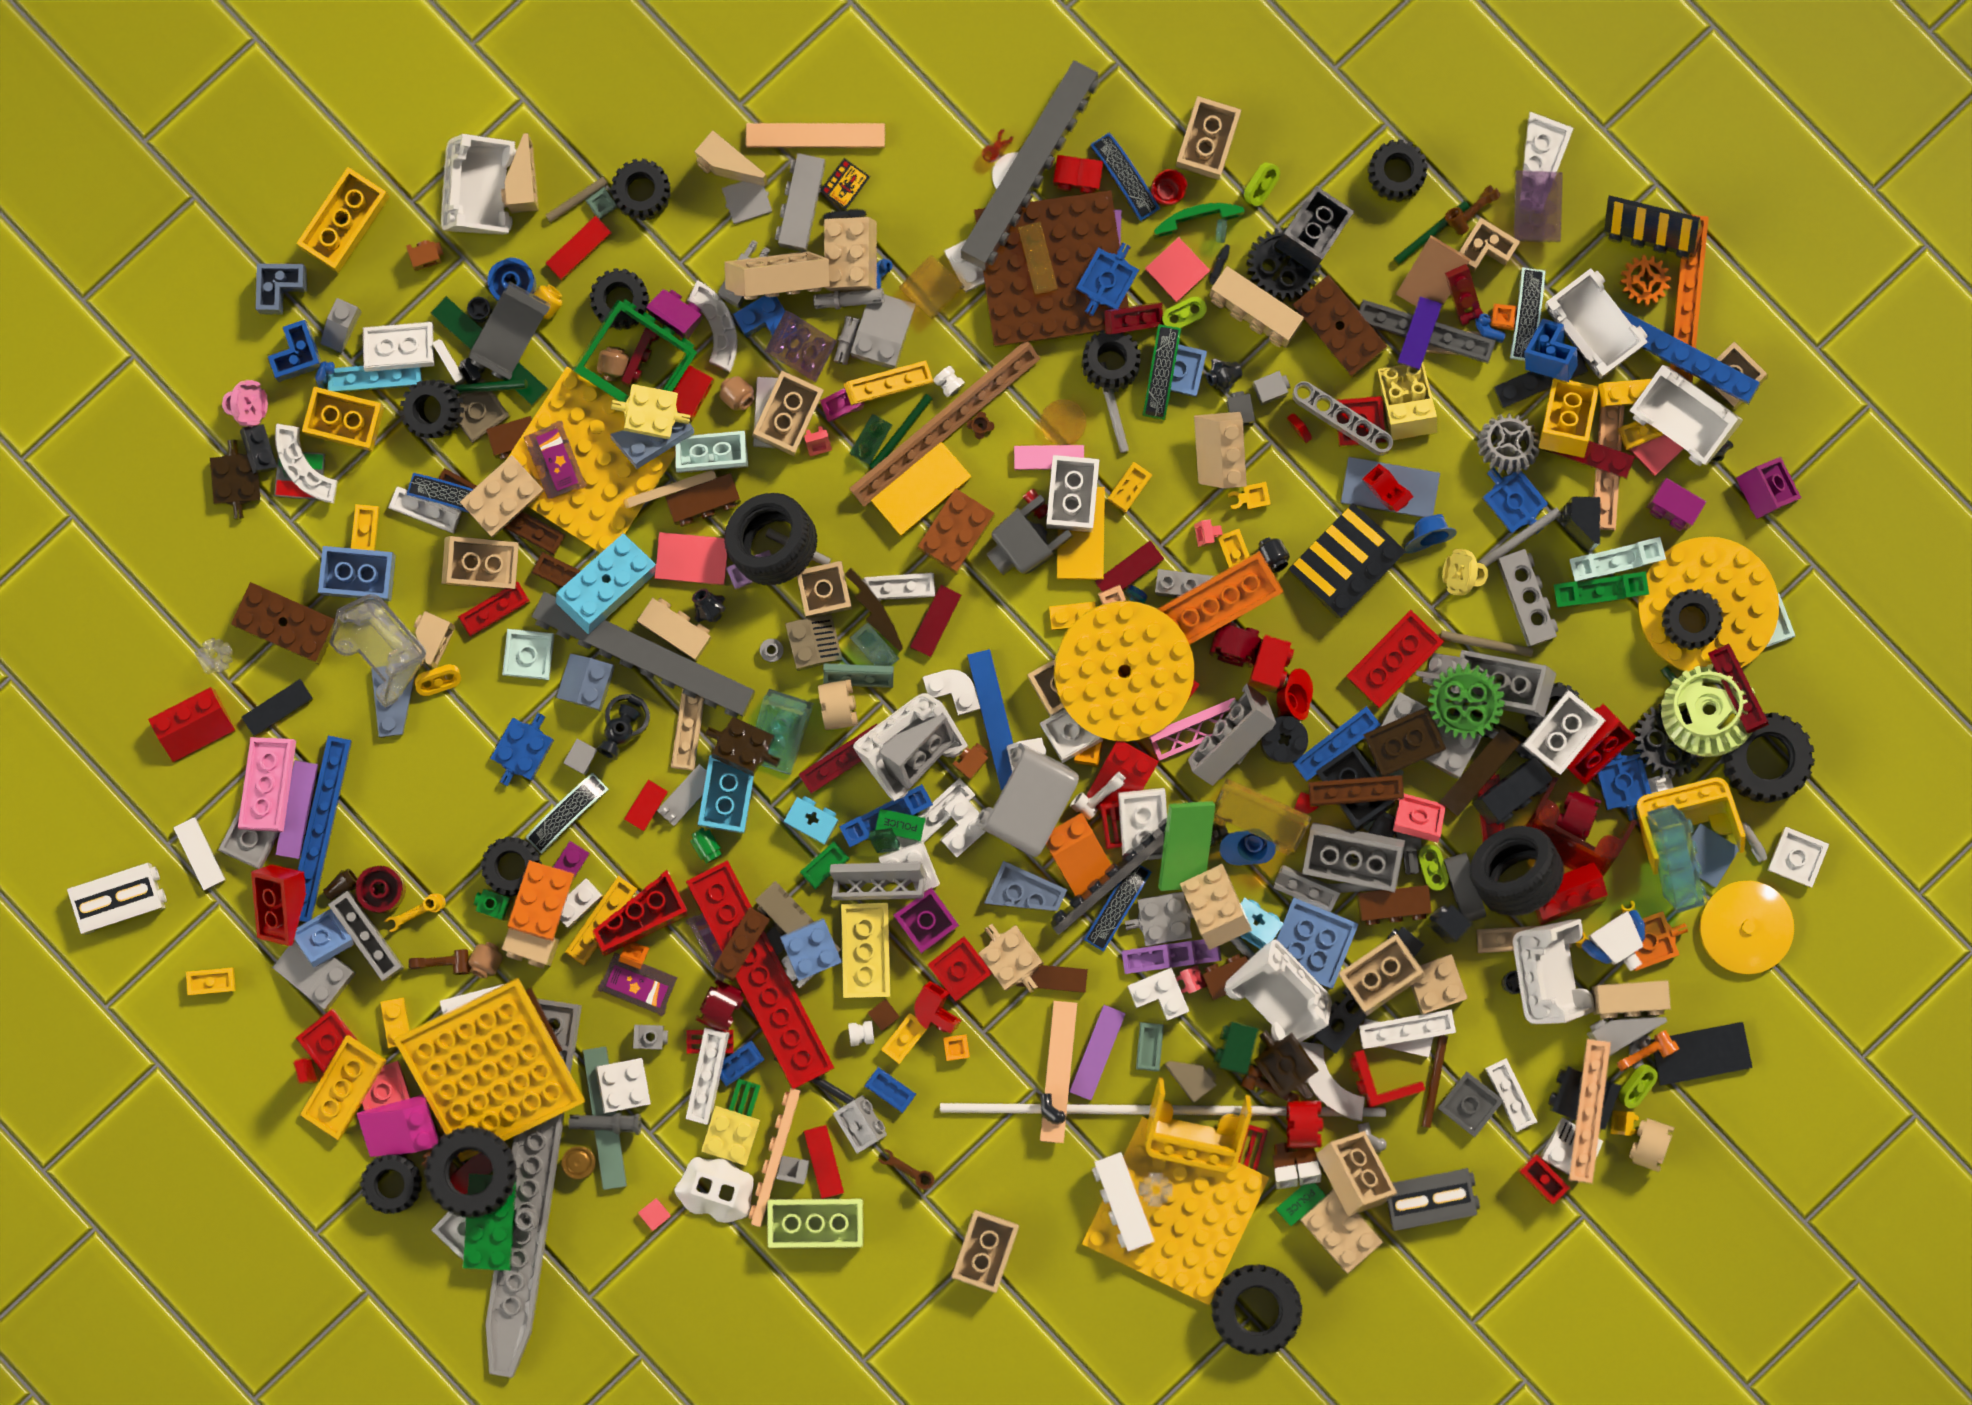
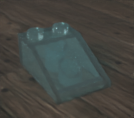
M769 689L763 698L756 727L775 735L774 741L769 748V754L781 758V761L777 768L766 762L762 766L791 775L814 703Z

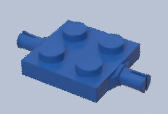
M1122 243L1116 254L1108 253L1100 248L1097 249L1076 290L1084 293L1091 299L1085 310L1087 314L1092 308L1089 315L1094 316L1099 304L1106 305L1111 309H1117L1121 305L1139 272V269L1130 265L1124 259L1131 248L1129 245L1122 252L1126 245Z
M1495 467L1487 472L1495 482V485L1482 498L1512 534L1521 526L1535 523L1537 521L1536 516L1548 503L1522 471L1518 474L1514 472L1502 478Z
M537 712L532 724L522 723L515 718H512L490 758L500 763L506 769L499 781L500 783L509 786L514 774L524 776L531 781L534 779L554 742V739L546 736L539 729L546 718L542 714Z
M1620 752L1597 774L1606 810L1618 807L1626 808L1629 821L1639 819L1635 807L1638 800L1642 796L1652 793L1645 768L1643 767V760H1637L1641 753L1625 756L1621 755Z

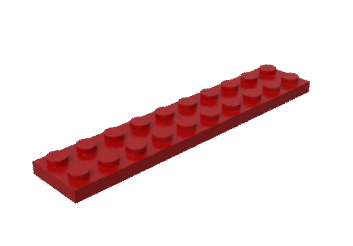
M728 860L686 881L721 952H723L749 907L752 908ZM763 931L735 979L791 1088L796 1089L833 1070L834 1066L766 933Z

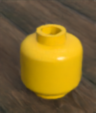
M549 284L548 286H539L533 293L535 296L550 303L547 314L543 316L545 319H551L562 306L561 293Z

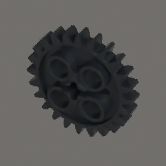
M1277 228L1274 229L1273 235L1266 231L1265 239L1259 236L1257 238L1258 244L1253 242L1252 250L1247 254L1251 259L1246 261V265L1250 266L1246 273L1254 275L1250 282H1257L1259 288H1263L1265 292L1271 293V296L1274 298L1279 296L1280 302H1283L1285 296L1288 297L1290 302L1293 301L1294 295L1300 299L1303 296L1302 291L1307 293L1310 287L1315 286L1316 281L1314 279H1318L1320 276L1316 271L1321 269L1319 264L1313 273L1305 266L1297 265L1294 259L1290 258L1277 280H1272L1287 257V254L1278 253L1274 248L1287 228H1284L1281 234ZM1262 265H1270L1273 271L1264 270ZM1282 277H1289L1293 283L1286 284L1283 282Z
M1658 704L1656 710L1652 707L1647 710L1648 714L1644 712L1640 716L1642 720H1638L1635 723L1638 728H1635L1632 733L1638 737L1632 743L1638 744V746L1633 751L1641 753L1637 760L1644 759L1646 761L1643 766L1644 768L1649 765L1652 766V774L1656 770H1660V777H1663L1668 772V776L1671 779L1676 772L1680 778L1684 775V772L1689 774L1692 768H1697L1699 766L1698 761H1702L1704 756L1686 752L1673 741L1668 743L1667 740L1670 737L1666 733L1662 722L1661 704ZM1685 708L1683 711H1680L1683 722L1686 725L1691 724L1692 720L1687 715L1688 709ZM1649 737H1655L1658 745L1651 743ZM1666 753H1672L1675 761L1669 760Z

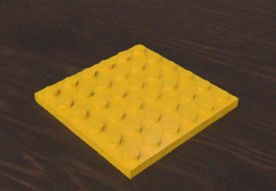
M566 367L508 458L513 455L544 489V492L528 507L601 553L623 533L626 534L646 503L626 508L624 499L655 489L675 458L676 450L675 446L636 469L612 441L610 436L612 433L624 430L625 424L624 412L611 410L612 400L616 399L572 371L569 367ZM555 429L559 431L578 483L558 491L555 488L536 439L537 436Z
M519 978L394 1039L445 1134H449L452 1130L458 1128L474 1127L488 1130L503 1141H506L585 1101ZM468 1150L457 1156L462 1162L481 1152Z
M1142 1116L1123 1155V1159L1154 1242L1127 1251L1126 1247L1121 1248L1117 1238V1234L1121 1232L1118 1224L1113 1226L1109 1216L1112 1208L1109 1202L1105 1204L1104 1200H1102L1082 1244L1210 1305L1270 1177L1241 1163H1238L1231 1172H1220L1151 1157L1146 1152L1145 1146L1148 1119Z

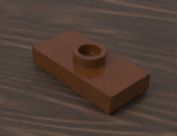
M544 552L541 553L532 571L533 574L561 588L580 572V570Z

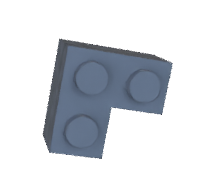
M257 264L256 310L259 314H283L284 292H307V268L304 264Z

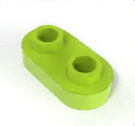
M1269 162L1260 165L1244 191V199L1248 204L1260 206L1265 202L1279 180L1280 170L1278 166Z
M1199 297L1186 299L1164 312L1163 324L1182 329L1199 321L1205 316L1206 303ZM1192 306H1197L1199 308V312L1192 313L1190 311V308ZM1176 316L1178 322L1175 324L1171 323L1170 317Z
M1435 845L1422 847L1418 853V861L1425 884L1431 890H1442L1449 881L1442 853ZM1430 852L1433 854L1434 858L1432 861L1426 860V853ZM1433 875L1440 877L1438 884L1432 881Z
M1646 1064L1639 1066L1622 1087L1619 1093L1620 1103L1628 1108L1637 1107L1656 1083L1657 1071Z

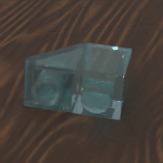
M868 622L850 637L875 666H892L900 659Z

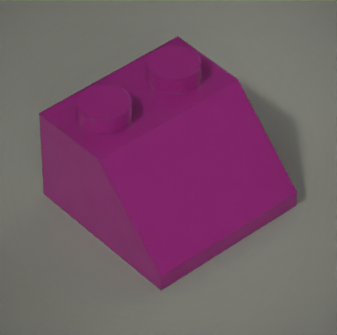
M663 289L646 307L649 315L675 331L682 338L689 340L703 319L702 314H700L701 309L691 302L688 305L682 302V296L675 291L670 290L667 292Z
M1781 457L1756 466L1736 477L1739 488L1744 493L1750 510L1754 513L1756 519L1801 498Z

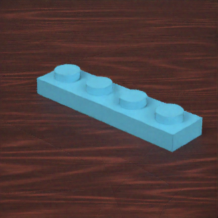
M364 366L334 368L335 373L333 375L327 374L328 390L334 392L409 387L417 385L416 382L422 381L421 367L365 372Z

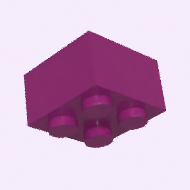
M1665 478L1659 484L1646 508L1650 510L1649 513L1655 518L1661 520L1663 517L1668 520L1672 528L1678 531H1682V529L1687 531L1694 524L1706 501Z
M932 888L924 892V898H916L894 914L896 920L921 954L959 927V924Z

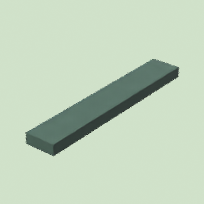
M607 1047L583 1050L592 1115L614 1116V1114H617L616 1111L603 1112L595 1070L597 1066L609 1064ZM595 1130L603 1190L627 1186L620 1134L608 1130Z

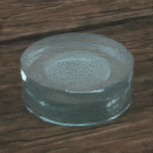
M1217 220V243H1225L1227 220Z

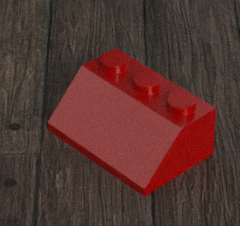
M212 687L148 719L159 742L172 762H176L236 731L216 690Z
M1594 862L1564 873L1561 886L1554 897L1543 907L1535 910L1540 926L1606 901L1608 893L1605 882Z

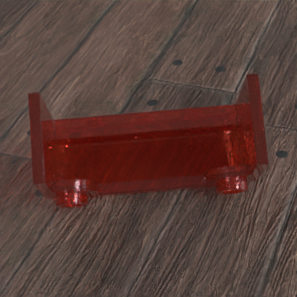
M1552 777L1553 780L1548 783L1550 787L1542 793L1524 826L1543 831L1552 841L1565 867L1574 870L1594 862L1604 877L1620 854L1637 822L1634 820L1629 821L1619 838L1612 835L1604 836L1596 847L1555 825L1559 818L1560 810L1557 804L1549 800L1548 797L1559 778Z

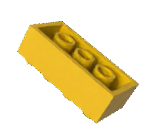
M347 167L296 244L300 249L339 273L390 198L386 191ZM343 218L348 219L345 224H340Z

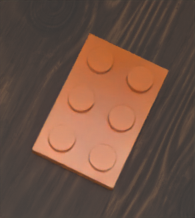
M529 861L508 928L553 941L574 874Z

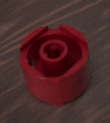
M1229 622L1215 631L1209 654L1212 657L1214 653L1217 654V660L1227 664L1243 667L1244 663H1249L1248 668L1254 667L1262 639L1258 636V630L1253 628H1246L1244 630L1237 628V624Z
M1574 791V793L1569 792L1564 803V809H1567L1566 813H1560L1555 830L1559 831V835L1585 844L1586 837L1588 838L1597 816L1598 807L1600 808L1601 800L1578 791Z
M386 866L367 868L356 881L358 901L364 908L372 912L384 914L391 912L400 906L405 897L406 886L403 878L398 872ZM377 885H385L383 888L385 890L384 894H376L378 892Z
M715 978L714 983L717 985L716 987L711 986L699 1009L702 1016L697 1015L695 1020L714 1030L728 1031L734 1020L731 1014L734 1009L739 1010L744 997L741 995L740 989Z

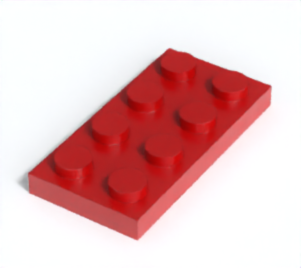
M1410 610L1345 677L1379 709L1444 641Z

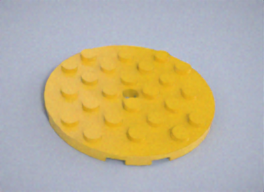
M1719 537L1692 538L1664 552L1666 560L1653 563L1646 574L1649 595L1639 596L1638 614L1642 631L1657 655L1681 671H1691L1696 666L1707 667L1708 664H1712L1708 653L1726 644H1730L1741 668L1758 657L1770 642L1779 615L1777 588L1771 573L1761 559L1741 544ZM1688 589L1693 591L1699 589L1705 594L1708 592L1711 594L1712 599L1716 598L1719 602L1717 605L1723 611L1721 613L1723 617L1721 631L1710 644L1703 648L1693 650L1679 648L1676 643L1670 642L1669 636L1665 635V629L1662 627V614L1667 603L1678 593L1685 592ZM1688 606L1679 614V622L1688 632H1700L1706 624L1703 612L1696 607Z
M1109 602L1084 613L1066 631L1055 657V686L1065 710L1085 730L1108 740H1139L1164 729L1184 708L1193 686V655L1184 633L1165 613L1140 602ZM1122 665H1128L1131 669L1130 674L1126 678L1120 677L1118 674V669Z

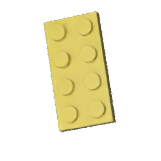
M888 903L841 904L843 998L890 997Z

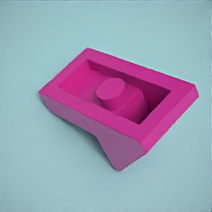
M845 388L820 400L828 422L835 421L850 412L861 411L865 405L863 402L851 406Z

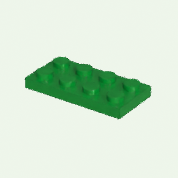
M469 1174L468 1195H475L484 1191L489 1186L493 1175ZM514 1183V1191L507 1198V1202L502 1207L500 1206L496 1209L494 1213L479 1218H466L463 1268L511 1271L516 1183Z

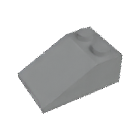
M884 295V303L866 305L851 350V357L889 369H896L916 304Z
M942 714L895 735L882 746L879 753L888 775L907 789H910L955 741L947 717Z
M295 941L293 945L288 946L272 967L324 1010H329L356 975L354 970L335 956L313 968Z
M1665 1017L1613 1021L1601 1019L1589 1026L1591 1031L1587 1035L1591 1040L1611 1042L1609 1053L1611 1055L1664 1024L1667 1020Z

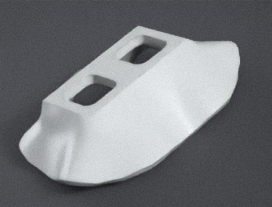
M696 1157L688 1164L682 1179L675 1188V1194L690 1212L694 1214H710L715 1220L727 1223L743 1219L750 1213L754 1182L753 1177L749 1173L738 1169L729 1160H711ZM700 1177L712 1180V1186L708 1194L696 1190ZM723 1184L735 1188L731 1201L719 1198V1192Z

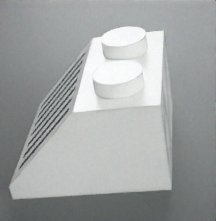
M1562 1117L1540 1158L1565 1174L1570 1175L1576 1125ZM1599 1138L1596 1157L1603 1143V1141Z

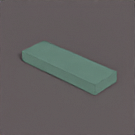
M824 664L823 683L851 679L852 686L893 688L894 666Z

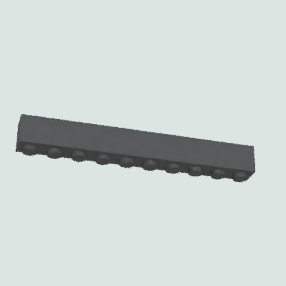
M1075 60L1072 62L961 249L962 259L983 270H986L989 264L992 266L998 257V248L1000 245L1004 246L1010 236L1008 234L1012 226L1016 227L1021 218L1020 211L1023 207L1027 208L1032 199L1031 193L1034 188L1038 189L1044 178L1042 174L1045 169L1049 170L1055 160L1053 156L1056 151L1062 150L1066 142L1064 137L1068 131L1072 132L1075 128L1077 115L1079 112L1083 113L1089 102L1087 101L1089 95H1094L1100 84L1098 82V72Z
M543 592L532 615L537 620L535 624L546 630L552 627L558 630L557 635L569 640L570 636L578 639V645L589 650L591 646L599 649L598 654L610 660L614 656L620 659L619 664L629 669H632L633 666L642 669L640 674L648 678L659 677L663 679L661 683L667 687L674 689L676 685L683 688V694L695 699L696 695L705 699L704 704L715 709L717 705L726 709L724 713L731 717L737 718L738 715L744 717L754 697L755 691L606 620L587 634L556 604V597L546 592Z

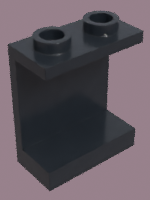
M1565 1066L1564 1070L1560 1069L1556 1082L1559 1083L1557 1091H1552L1548 1104L1551 1105L1550 1111L1577 1120L1583 1072L1572 1069L1569 1066ZM1606 1081L1600 1122L1601 1130H1606L1621 1085Z

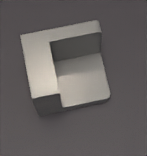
M576 739L563 763L586 776L597 749Z
M782 1156L777 1179L805 1184L809 1161Z

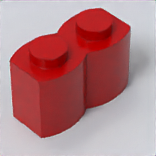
M1057 155L1053 184L1058 186L1057 189L1061 191H1071V188L1081 189L1080 192L1083 194L1094 193V191L1099 192L1103 161Z

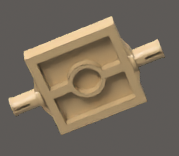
M990 924V929L986 927L985 931L992 941L979 952V955L1005 991L1023 982L1030 993L1034 992L1033 989L1036 990L1038 986L1030 976L1037 968L1044 964L1016 925L1006 933L999 934L993 924Z

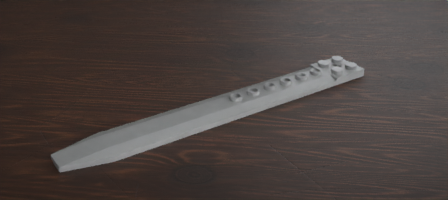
M538 999L549 1023L554 1022L555 1018L560 1023V1028H557L554 1033L563 1048L559 1053L571 1073L582 1005ZM564 1113L514 1136L512 1153L517 1165L511 1271L494 1270L486 1320L490 1374L514 1377L532 1333ZM531 1208L536 1211L539 1222L534 1230L526 1232L517 1227L515 1217L519 1210ZM527 1215L525 1217V1222L529 1224L531 1218Z

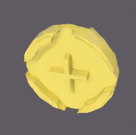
M1455 549L1452 551L1453 554L1446 558L1442 578L1443 582L1447 584L1448 588L1446 589L1449 593L1459 596L1466 595L1473 586H1481L1487 581V567L1484 564L1477 563L1475 556L1469 550Z

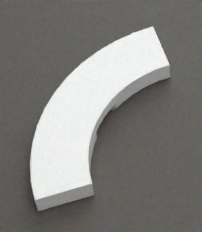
M697 280L688 303L691 302L701 309V312L707 318L712 328L714 345L709 363L730 373L737 351V335L733 318L721 298L711 288Z
M276 424V448L287 475L308 495L334 504L338 481L319 474L309 465L300 445V428Z
M1300 1042L1303 1049L1319 1069L1307 1081L1314 1095L1335 1113L1352 1120L1362 1121L1365 1097L1346 1091L1332 1078L1324 1060V1045Z

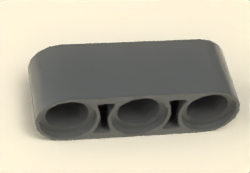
M1462 853L1443 859L1459 912L1470 922L1487 917L1483 901L1471 881L1470 862L1467 854Z

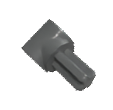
M1395 831L1396 839L1405 840L1403 850L1405 873L1408 875L1417 874L1419 872L1417 851L1421 849V838Z

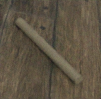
M1443 630L1440 638L1445 641L1526 657H1532L1533 648Z

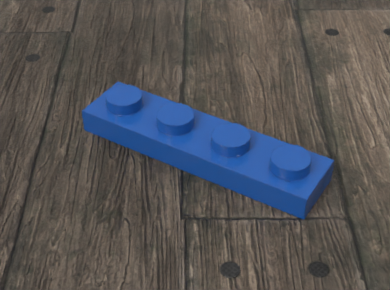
M1366 706L1292 764L1307 782L1316 775L1318 769L1364 738L1363 734L1376 729L1381 724Z

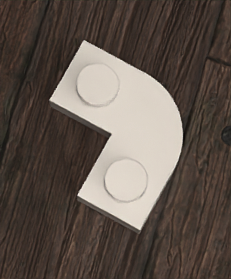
M945 670L923 677L927 694L938 698L952 693L958 716L980 709L974 685L965 673L958 670Z

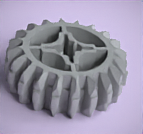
M1510 413L1504 419L1500 414L1497 420L1491 418L1489 424L1485 423L1483 425V431H1480L1477 446L1480 448L1479 455L1484 456V463L1491 462L1490 469L1496 466L1499 473L1504 469L1508 475L1514 469L1518 474L1521 468L1527 470L1529 464L1533 465L1535 463V457H1538L1540 452L1538 449L1540 442L1538 440L1539 433L1534 432V425L1527 426L1528 419L1522 422L1519 415L1513 419ZM1494 435L1497 437L1498 442L1495 448L1491 443V438ZM1523 440L1527 446V450L1524 453L1521 451L1520 446Z

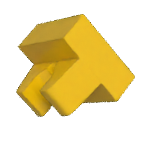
M1613 1110L1610 1134L1626 1136L1637 1134L1638 1130L1633 1129L1634 1120H1639V1117L1633 1112Z

